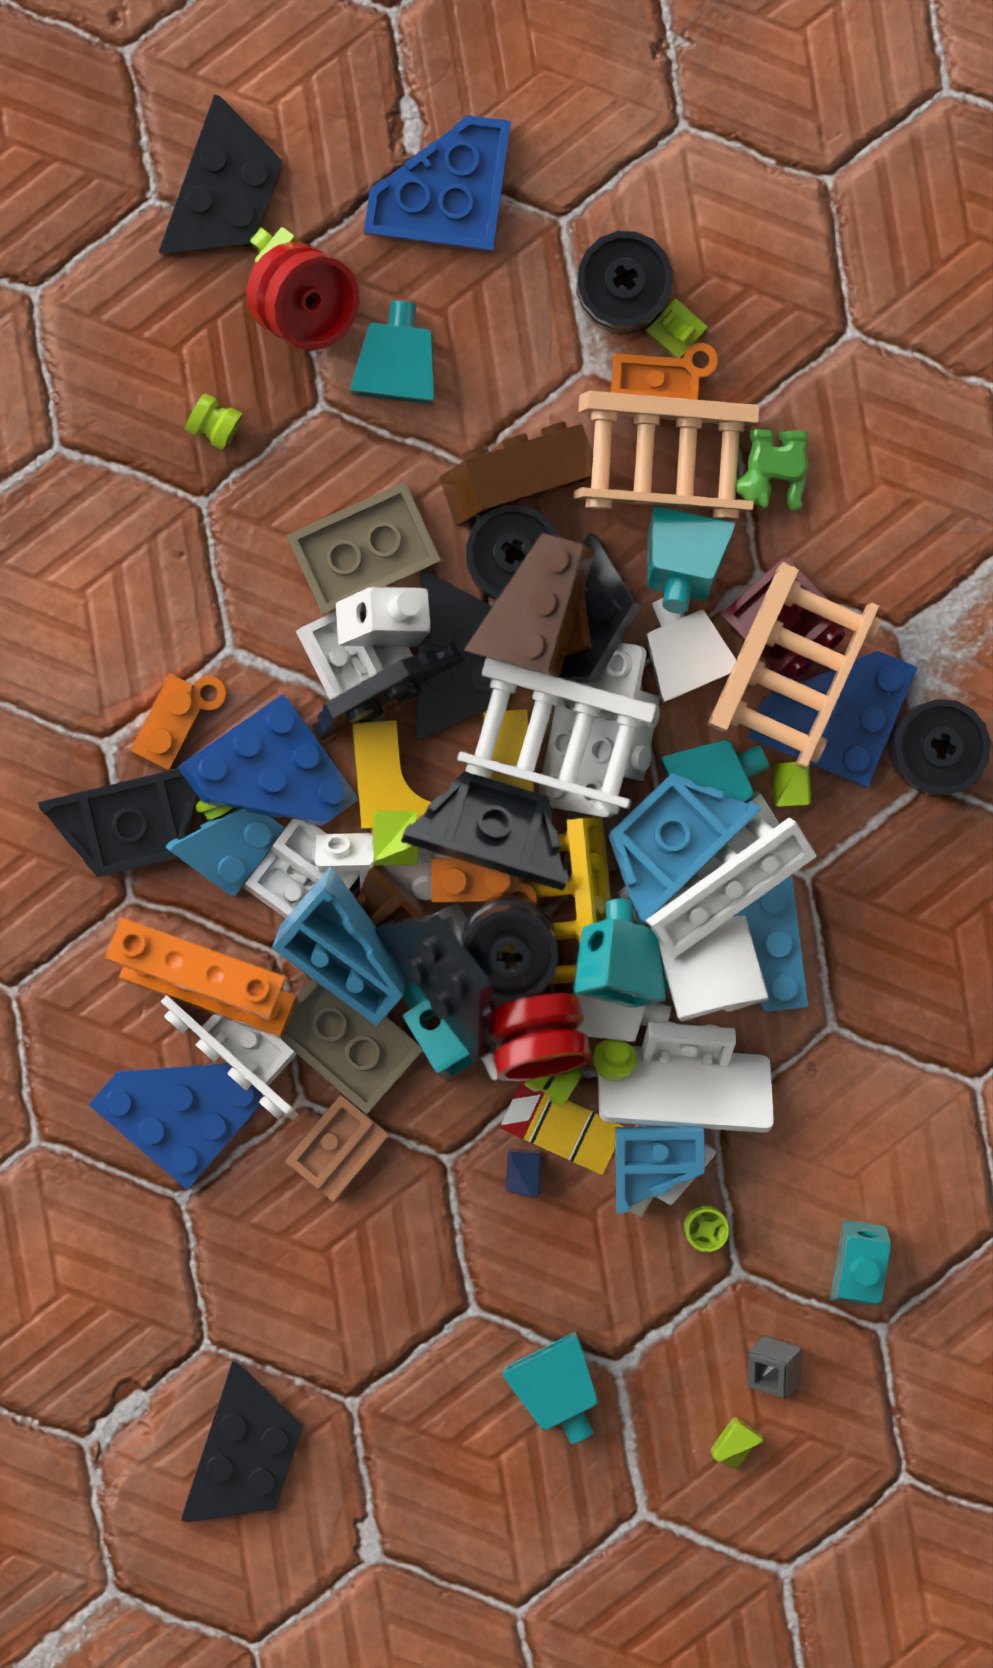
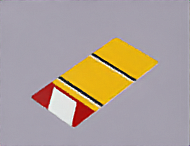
M521 1081L501 1123V1129L602 1175L616 1148L615 1127L624 1126L619 1123L605 1122L600 1118L599 1114L569 1100L560 1108L550 1101L548 1094L543 1091L534 1092L524 1085L525 1081Z

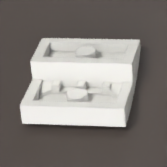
M336 611L296 631L330 700L395 662L413 656L409 647L339 646ZM360 612V620L364 623L366 616Z
M292 819L243 888L281 916L287 918L325 874V872L316 871L315 846L316 836L327 833L316 825L306 824L303 820ZM359 871L337 872L348 889L351 888L360 875Z
M745 915L730 918L674 959L666 952L658 939L675 1008L681 1021L722 1009L730 1012L769 1000Z

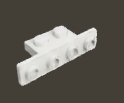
M371 833L318 834L315 846L316 871L326 872L331 865L336 872L359 871L361 890L371 862L374 861L373 835L371 836ZM418 847V865L383 866L416 899L428 900L432 899L431 857L446 855Z
M167 995L160 1001L169 1010L164 1017L182 1034L190 1028L201 1039L195 1045L213 1062L221 1056L230 1064L232 1068L227 1074L243 1089L247 1091L253 1085L264 1095L259 1103L273 1116L279 1119L285 1114L294 1121L298 1113L268 1087L297 1055L280 1038L214 1014L201 1027Z

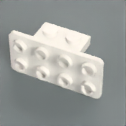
M620 643L598 682L579 683L576 680L567 681L658 707L654 725L644 722L642 730L637 729L624 778L644 781L645 772L651 763L650 746L653 731L660 717V696L640 691L646 650L638 645ZM559 698L558 704L555 706L542 775L555 779L560 777L578 712L574 711L575 702ZM601 710L600 717L594 718L576 785L597 791L602 790L620 724L616 723L617 714ZM540 784L538 794L548 796L551 808L610 818L614 815L613 813L592 808L594 802L592 798Z
M670 1021L660 1023L649 1022L642 1047L632 1046L637 1055L634 1071L620 1081H609L598 1074L599 1116L603 1121L613 1123L704 1127V1129L766 1133L772 1129L774 1123L770 1060L764 1055L733 1053L736 1044L735 1028L719 1027L713 1024L696 1026L676 1024Z

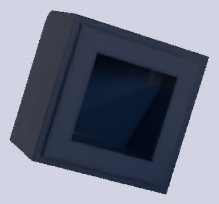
M508 1148L506 1189L508 1192L531 1197H538L540 1195L542 1153L540 1150Z

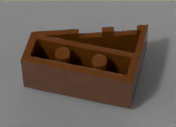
M562 421L541 429L542 436L528 440L527 434L524 433L502 441V449L489 452L486 445L463 453L464 461L439 477L455 525L458 526L469 522V519L474 516L489 512L499 506L511 505L530 498L535 499L590 479L592 477L593 453L583 425L578 424L567 428L566 422Z
M542 533L464 651L479 657L493 659L559 678L595 551L584 544Z

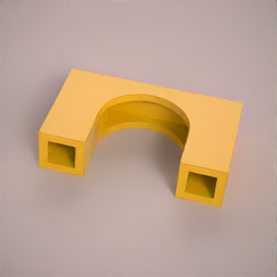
M527 709L505 711L492 761L517 767L528 729ZM397 721L353 724L361 828H371V836L373 835V814L376 811H417V818L419 819L432 802L415 794L403 777ZM497 771L492 772V780L534 792L532 781Z

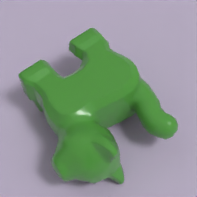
M750 430L749 439L752 441V448L748 457V471L743 477L737 479L736 493L743 500L753 501L756 509L761 506L766 508L769 505L772 491L770 479L789 482L788 506L792 511H799L802 508L801 495L804 492L809 465L805 449L808 443V431L778 432L779 440L783 445L775 447L773 446V430Z

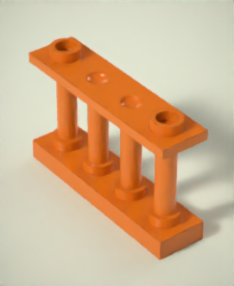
M122 917L105 956L106 960L123 966L119 975L121 981L162 996L167 995L170 999L280 1039L284 1036L298 1000L296 995L282 991L286 981L285 976Z

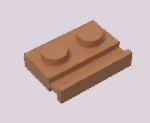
M341 1094L285 1162L334 1202L386 1140L389 1133Z

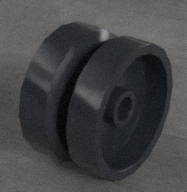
M615 231L600 237L585 251L578 267L576 296L582 312L595 326L610 333L632 334L648 328L662 314L672 292L673 270L666 252L654 239L636 231ZM621 277L628 278L632 283L631 289L628 290L624 285L617 288L615 286L617 279Z
M521 504L502 505L485 513L472 527L466 543L467 570L474 585L488 598L498 600L541 534L559 538L553 524L539 511ZM512 547L519 549L522 554L521 560L519 562L515 560L514 564L507 562L505 559L506 550Z
M936 699L912 707L899 718L890 735L889 756L895 773L906 786L921 794L950 795L966 790L982 776L990 759L991 740L986 724L974 709L955 700ZM941 740L945 744L946 750L942 756L938 757L936 756L937 750L931 748V743Z
M505 895L490 898L477 906L465 921L460 942L492 982V1001L507 1004L524 998L534 997L544 991L555 975L559 956L554 924L543 908L528 898ZM514 945L515 950L505 952L504 946Z

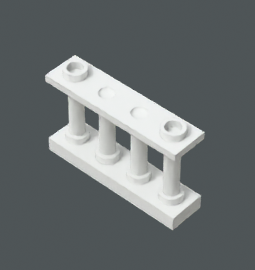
M486 658L481 675L492 679L490 687L494 689L475 755L459 751L457 760L468 763L466 772L491 779L492 772L497 771L594 799L592 808L616 815L618 814L619 807L630 809L632 801L619 797L618 794L637 729L642 730L644 722L654 725L658 707ZM518 686L534 691L532 699L536 701L517 767L492 761V756L510 693L515 694ZM559 698L575 702L574 711L578 712L560 777L555 779L534 773L552 706H557ZM601 710L617 714L616 723L620 724L602 790L597 791L576 785L594 718H599Z
M756 792L744 802L747 804L749 801L757 803L762 808L759 813L672 898L646 920L645 924H649L666 952L673 959L817 857L797 823L789 817L779 824L761 793ZM626 886L617 892L621 899L630 900ZM633 909V917H634L635 921L637 922V924H638V925H641V924L638 922L637 917H636L635 912H634V909Z

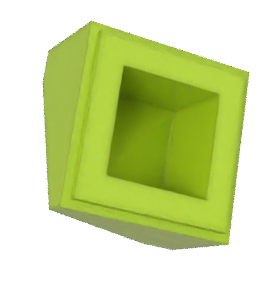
M796 762L776 763L772 766L774 807L801 806L811 803L809 764L805 768L796 766Z
M417 811L374 812V865H418V847L401 842L405 828L410 823L413 824L418 820Z
M735 1417L731 1419L714 1443L711 1453L716 1461L737 1469L751 1449L764 1442V1438L759 1432Z

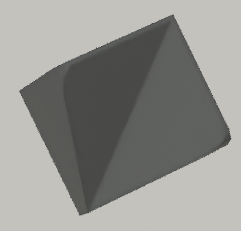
M767 1336L761 1337L749 1350L748 1387L787 1399L801 1382L802 1347Z

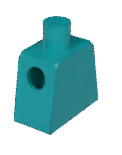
M393 300L390 304L388 324H369L351 383L350 391L352 395L427 405L434 404L431 330L414 328L417 304Z
M658 506L653 507L647 530V587L651 590L665 592L662 602L665 610L678 614L685 613L688 610L690 598L701 601L707 600L727 553L735 523Z
M729 739L660 758L667 777L673 773L692 780L697 786H709L723 791L725 796L741 802H745L754 795L748 778L770 769L760 745L736 754Z
M612 899L607 901L606 920L586 925L582 929L575 981L576 994L631 1008L665 1000L658 938L651 928L633 923V902L631 900Z
M411 982L408 983L404 990L403 999L410 1010L402 1016L436 1073L446 1081L476 1061L443 1019H440L441 1023L436 1029H428L426 1025L428 1020L436 1016V1014L433 1012L429 1000L419 987Z
M843 1219L830 1301L870 1308L881 1305L891 1247L886 1226Z
M576 1331L502 1368L505 1380L543 1431L560 1423L570 1444L577 1443L594 1433L583 1411L598 1404Z

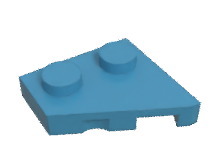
M235 807L226 816L214 818L200 825V830L181 840L176 838L170 841L166 848L234 898L285 830V827L270 816L246 812V809Z
M615 1127L616 1213H625L630 1210V1206L652 1195L655 1198L669 1191L676 1183H686L704 1174V1127Z

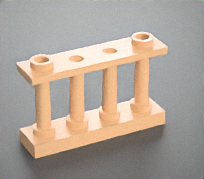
M587 391L579 395L578 412L591 413V421H595L591 488L583 487L573 491V499L586 500L585 508L609 510L612 509V503L712 510L713 518L737 520L739 519V513L753 510V501L736 500L739 435L744 433V426L747 427L758 423L759 405ZM617 416L634 417L633 424L638 425L634 491L609 489L612 424L617 422ZM660 419L675 420L676 428H680L676 495L651 493L655 426L660 425ZM702 423L718 424V431L722 432L718 498L693 496L697 429H702Z
M783 562L778 566L707 725L724 732L728 729L729 724L737 727L740 723L801 751L795 765L805 768L810 761L817 763L827 743V739L821 737L863 642H872L881 619L875 617L879 606L872 602L865 607L863 614L860 615L801 588V583L795 580L799 569ZM783 604L789 607L792 604L798 605L853 630L854 634L845 654L842 655L783 628V623L777 620ZM765 644L771 647L774 644H778L837 671L827 694L824 695L765 668V663L759 660ZM758 683L819 711L809 734L806 735L747 708V703L741 700L747 684L755 687Z

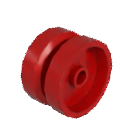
M295 241L276 245L263 254L251 270L246 288L247 306L257 324L267 332L282 338L294 347L310 351L330 347L343 338L354 323L360 304L359 285L351 269L340 260L324 254L319 249Z
M564 993L547 994L524 998L493 1009L492 1025L487 1029L489 1039L502 1045L494 1052L493 1056L497 1078L503 1081L515 1082L536 1080L563 1074L590 1062L592 1053L588 1035L575 1030L584 1020L580 997Z

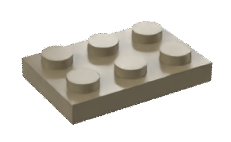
M406 482L286 535L322 615L336 610L337 602L371 587H387L441 562Z
M311 979L297 995V1003L284 1036L281 1039L366 1115L423 1051L419 1043L387 1015L376 1026L314 979Z

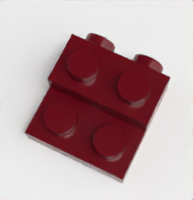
M786 556L721 613L723 619L744 641L778 566L784 562L797 568ZM799 570L795 580L801 583L800 587L827 599ZM783 604L777 618L778 621L783 623V628L831 650L838 646L845 637L844 626L795 604H792L791 607ZM765 644L759 658L771 671L787 678L791 677L793 680L802 678L813 665L810 659L778 644H774L773 647Z

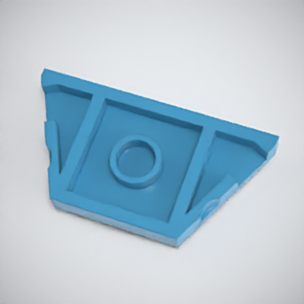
M673 773L662 782L609 834V839L630 900L633 902V909L638 922L643 926L648 918L654 915L762 808L757 803L751 801L747 804L727 797L723 791L715 788L697 786L692 780Z

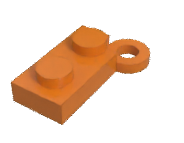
M706 343L691 345L686 350L684 358L614 353L611 392L698 400L699 378H705L714 372L718 363L717 353L713 347ZM699 352L705 353L709 358L708 365L705 368L695 367L692 362L694 354Z
M169 673L130 751L167 770H171L201 709L207 711L216 710L225 702L227 694L223 682L216 677L205 676L198 679L192 685ZM206 685H212L217 689V697L211 702H207L201 697V690Z
M449 856L431 857L432 902L487 901L493 897L513 895L517 891H523L529 900L535 904L537 903V896L533 887L526 882L519 881V877Z

